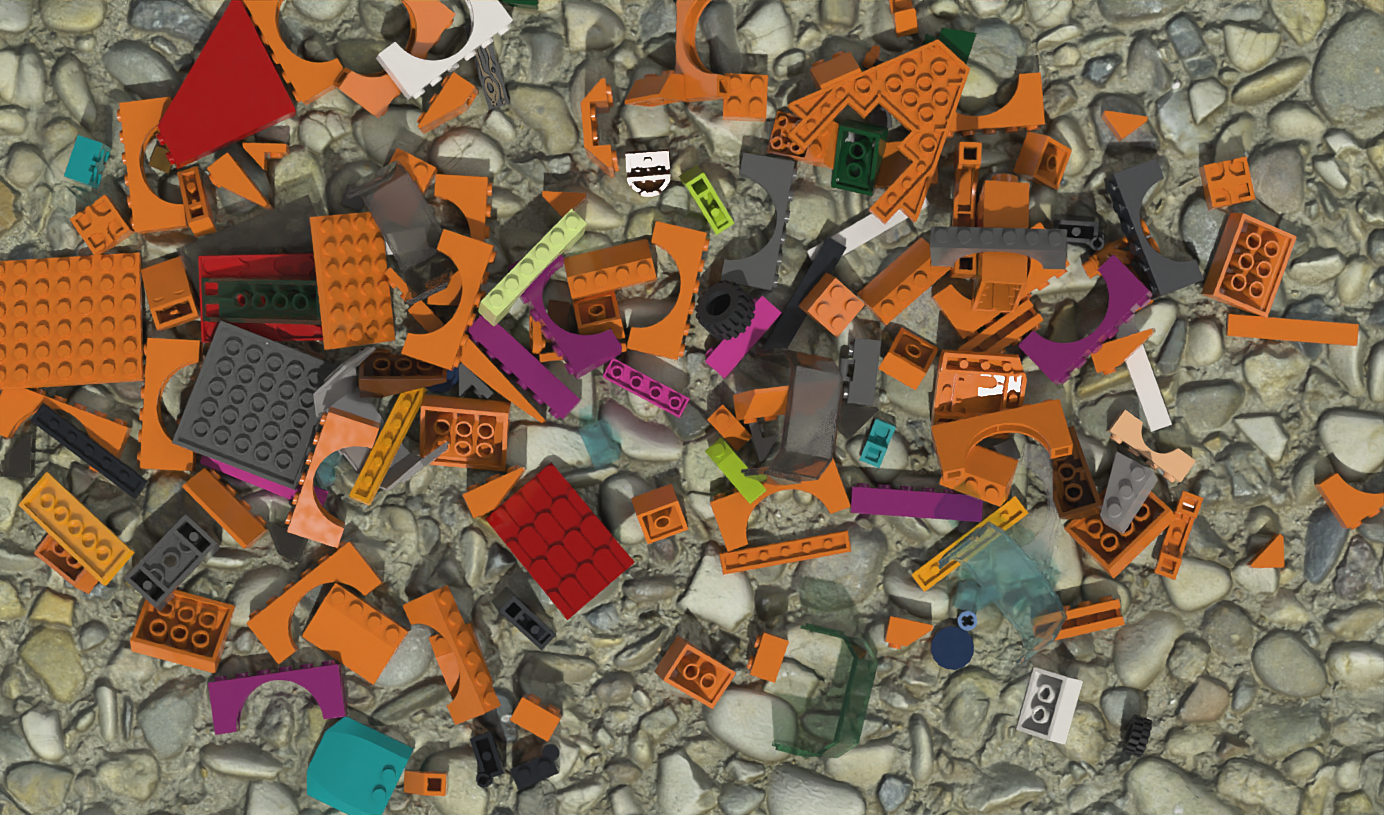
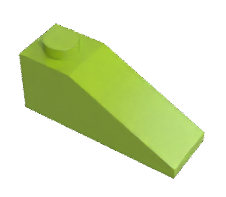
M695 165L679 176L716 235L735 224L698 165Z
M722 437L705 450L710 459L749 504L753 503L767 491Z

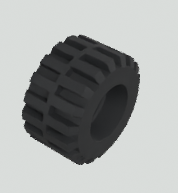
M724 280L722 283L718 281L715 282L714 286L711 284L708 286V290L701 293L702 297L697 300L698 305L695 306L697 313L695 315L698 322L714 338L717 337L719 340L724 338L731 340L732 337H739L741 332L744 333L747 326L750 327L752 324L751 319H754L755 316L753 313L755 311L753 299L733 281Z

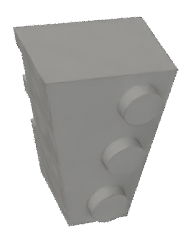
M1117 451L1100 516L1105 525L1124 534L1158 479L1153 470Z

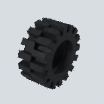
M1135 714L1132 716L1123 740L1122 751L1136 757L1143 755L1151 735L1152 720Z

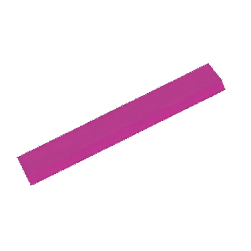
M204 455L200 461V464L292 501L295 492H300L302 485L298 484L296 490L290 489ZM314 486L317 498L324 507L329 491Z

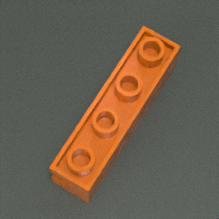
M1028 299L1017 307L1016 313L1006 314L956 350L1004 354L1006 346L1011 344L1014 347L1024 340L1022 335L1029 331L1031 333L1041 328L1039 323L1044 319L1039 313L1037 314L1033 308L1034 305Z
M1112 595L1099 598L1100 602L1093 604L1091 600L1079 602V607L1071 609L1070 605L1058 607L1057 612L1049 613L1048 610L1036 612V617H1031L1036 642L1042 644L1125 625L1123 616L1120 613L1119 599H1113Z

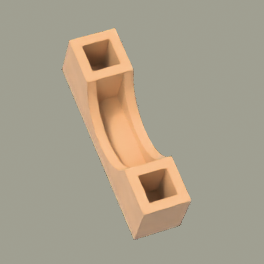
M1122 410L1107 430L1111 434L1109 438L1119 445L1123 443L1128 446L1127 451L1138 458L1140 455L1146 459L1145 464L1153 470L1157 468L1164 473L1162 476L1169 482H1181L1196 461L1179 448L1164 454L1149 449L1142 438L1143 422L1127 410Z

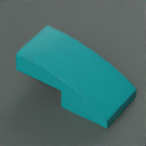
M876 417L859 460L880 468L896 425Z

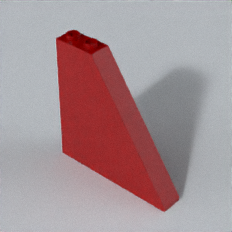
M231 0L157 126L158 133H156V137L161 146L165 144L168 150L165 155L170 165L175 164L177 169L296 115V109L241 0Z

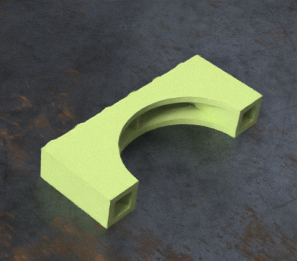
M571 209L480 302L478 312L495 327L510 311L511 307L530 284L559 255L566 250L569 251L584 235L587 223Z

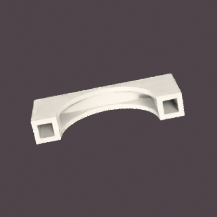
M465 0L471 17L470 35L466 45L449 58L434 61L420 59L407 53L394 42L379 53L376 59L407 100L412 97L417 99L426 92L424 90L429 84L432 87L443 79L441 75L447 71L451 74L460 67L458 63L461 60H470L477 54L475 52L476 49L480 46L483 49L494 41L492 37L498 33L502 36L511 29L509 25L513 19L498 0Z

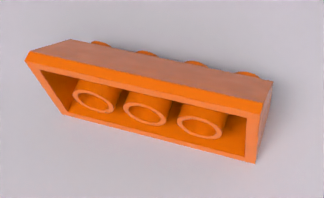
M921 237L856 295L885 327L952 267L932 266L930 244Z
M648 239L564 258L572 300L657 281Z
M202 469L182 487L243 549L251 548L269 530L266 527L268 523L259 514L255 516L250 511L252 506L246 500L242 499L240 501L235 496L237 491L230 484L224 485L220 480L222 476L215 469Z

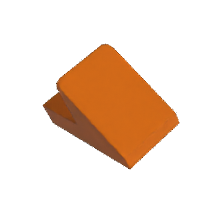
M888 0L897 38L917 34L916 10L913 8L912 1Z
M243 143V148L266 172L268 155H270V158L282 159L283 155H289L290 147L287 144Z

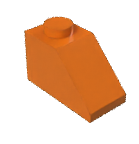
M724 405L719 407L707 419L736 452L752 438L749 432L739 421H736V418Z
M889 615L884 641L888 642V647L901 649V645L908 646L933 630V625Z

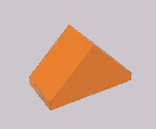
M1104 110L1101 114V118L1119 142L1148 120L1146 116Z
M542 191L543 198L561 218L571 209L575 211L587 198L586 193Z
M1275 533L1246 565L1249 568L1285 567L1284 536L1280 533Z

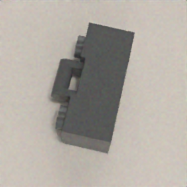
M854 338V343H849L848 355H852V359L841 358L838 380L849 381V386L844 385L843 398L847 399L846 403L874 406L881 341ZM849 364L854 365L852 377H847Z

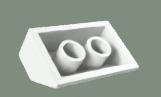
M1034 667L1016 730L1048 741L1065 744L1083 681Z

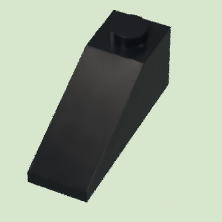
M507 586L491 601L496 609L540 650L556 636V633Z

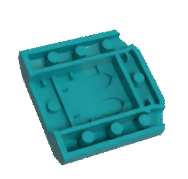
M345 716L326 730L307 769V795L348 815H383L415 748L349 716Z

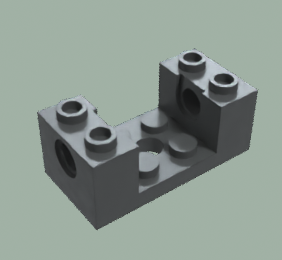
M185 514L124 579L160 612L175 596L173 594L175 589L202 561L206 564L220 549V546ZM170 555L177 557V564L174 567H167L165 565V559Z

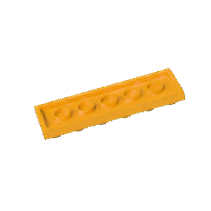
M48 472L42 476L18 504L105 586L135 553Z

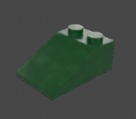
M850 119L845 120L839 125L831 187L873 196L886 149L887 127Z

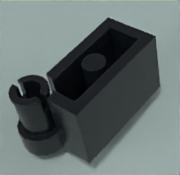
M1054 214L1053 229H1067L1066 242L1088 243L1093 250H1096V248L1101 250L1104 247L1105 236L1103 232L1098 230V217Z
M493 730L474 735L470 738L480 769L476 775V782L482 788L490 786L495 776L506 772Z
M547 744L542 750V755L510 768L518 790L559 774L560 769L556 760L559 757L560 750L556 744Z

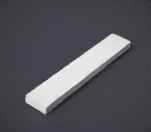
M926 197L921 210L930 205ZM899 209L884 225L877 217L870 214L831 238L847 247L842 255L844 256L909 217ZM823 242L807 251L812 261Z
M1134 318L1126 324L1123 323L1118 328L1119 331L1115 336L1116 339L1138 333ZM1142 345L1125 361L1147 425L1150 432L1172 425L1144 346Z

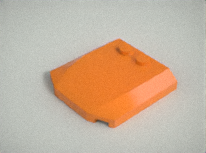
M942 350L939 358L931 426L939 422L948 423L962 417L971 418L981 413L990 414L999 412L1004 408L1014 409L1022 406L1027 377L1019 356L1016 354ZM1000 433L987 438L1007 439L1010 434Z

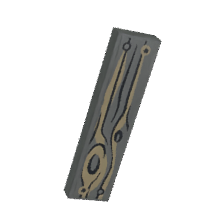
M471 25L465 26V31L468 38L470 35ZM491 43L484 49L480 46L475 50L477 54L473 58L488 109L492 110L509 105L493 45Z

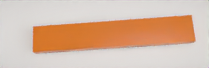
M1227 314L1226 336L1357 346L1359 324Z
M848 530L723 552L719 553L722 572L725 575L851 552Z

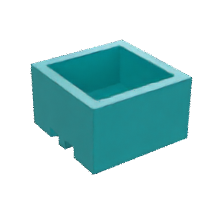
M78 135L64 177L98 189L102 179V175L99 173L105 170L106 167L103 166V162L108 161L112 148L101 142Z

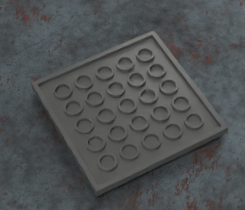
M220 320L172 443L296 490L306 466L309 452L313 448L314 444L312 443L315 434L321 428L320 421L316 417L313 394L325 384L324 380L338 366Z

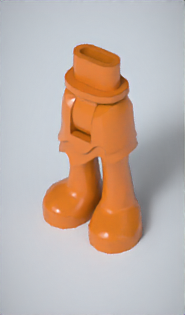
M1140 218L1143 234L1147 237L1150 235V231L1144 220ZM1126 235L1114 242H1108L1101 250H1096L1093 257L1089 256V260L1081 264L1089 279L1096 275L1099 277L1102 275L1097 269L1113 254L1125 266L1132 263L1131 260L1134 259V256L1130 250L1126 252L1121 250L1129 245ZM1153 237L1146 239L1151 247L1161 254Z

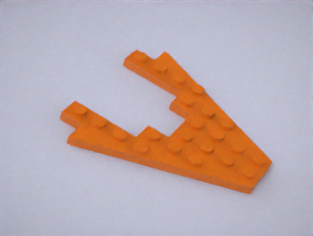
M937 39L791 102L788 108L802 121L788 134V137L805 151L847 105L865 119L880 104L911 132L897 146V149L912 164L869 208V211L884 225L899 209L915 223L921 212L970 68Z

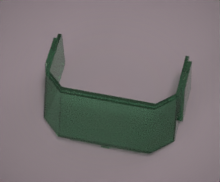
M806 622V624H801V629L842 638L853 656L834 740L821 750L776 739L772 742V746L776 747L775 750L806 758H839L859 745L878 660L866 639L846 635L843 630Z

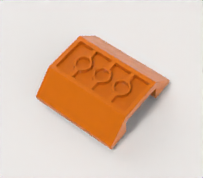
M602 78L581 101L584 148L588 159L613 178L615 177V172L619 171L616 150H612L611 145H599L597 134L598 120L596 114L610 113V107H614L611 84H607L606 78Z

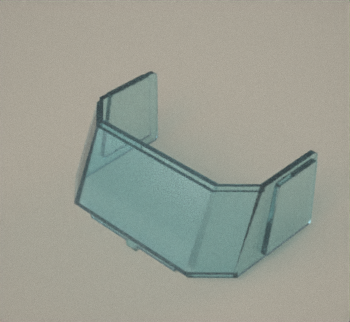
M990 521L981 528L975 529L947 551L938 561L940 564L938 566L939 569L943 568L953 559L963 564L1017 630L1024 647L1015 660L1017 664L1019 662L1023 664L1048 646L1061 631V626L1067 619V615L1059 596L1054 591V587L1038 569V562L1034 558L1031 560L1013 537L1011 538L1005 530Z

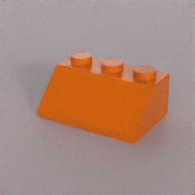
M975 445L968 453L964 463L965 477L943 482L941 476L939 485L1001 507L1008 499L1019 460Z

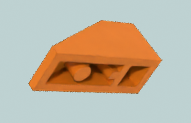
M198 166L177 172L187 222L195 237L215 232L216 227Z
M1155 328L1102 344V348L1097 353H1091L1096 372L1103 371L1104 375L1117 372L1115 367L1121 366L1156 332Z

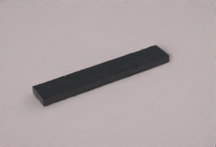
M828 236L826 237L761 349L780 360L782 359L807 316V313L798 305L825 273L832 274L847 247Z
M45 403L40 406L30 421L134 499H137L149 483L147 479Z

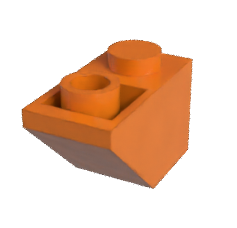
M405 770L404 792L426 796H446L448 794L449 771Z

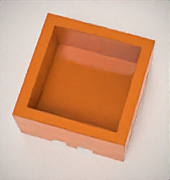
M1247 157L1207 164L1199 168L1208 210L1247 203L1255 199Z
M106 194L97 199L92 205L87 206L85 210L69 219L96 256L105 254L135 233L112 198Z

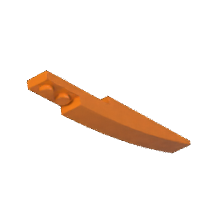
M391 267L384 272L388 277L386 282L393 289L398 287L402 292L400 297L408 305L410 303L414 304L407 311L429 333L445 325ZM468 338L466 346H461L459 355H462L460 362L514 405L541 423L546 422L540 413Z

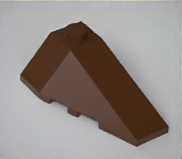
M375 349L359 366L360 398H383L447 382V369L409 358V356L403 354L400 356L390 354V350Z
M1071 426L1068 429L1073 443L1072 454L1053 458V502L1059 519H1083L1101 513L1102 508L1075 428Z

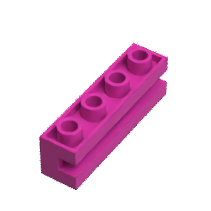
M763 296L760 299L757 297L753 299V305L755 306L753 313L755 316L754 319H751L752 324L750 327L747 326L744 333L741 332L737 338L732 337L731 340H726L725 338L720 340L721 343L717 348L712 346L704 355L707 357L705 363L713 368L723 379L729 375L782 314Z
M614 358L610 361L602 376L604 379L679 419L690 398Z

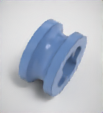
M971 611L961 612L957 617L958 626L967 631L974 629L977 625L976 615ZM971 615L973 618L971 619L973 621L972 625L967 624L963 626L962 622L964 621L961 620L962 617Z

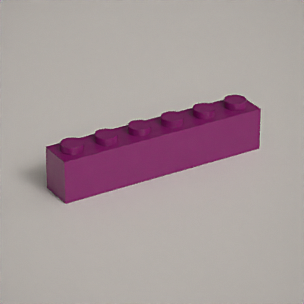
M481 315L467 330L470 333L468 338L477 346L481 343L486 348L484 353L493 361L496 358L503 364L500 367L508 375L511 373L515 374L518 377L516 382L524 390L529 387L534 392L532 397L541 405L545 402L550 407L548 412L556 419L561 417L564 420L581 402L572 391L499 324L494 327Z
M856 483V487H851V507L849 513L982 522L983 500L967 494H956V490L943 489V493H935V488L922 487L920 492L913 491L911 486H900V490H892L891 485L878 484L877 489L869 488L868 483Z

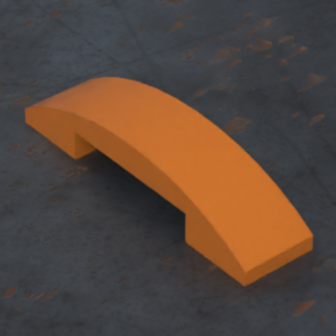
M1182 491L1173 511L1176 519L1167 527L1154 573L1172 580L1176 579L1182 562L1181 557L1204 498Z

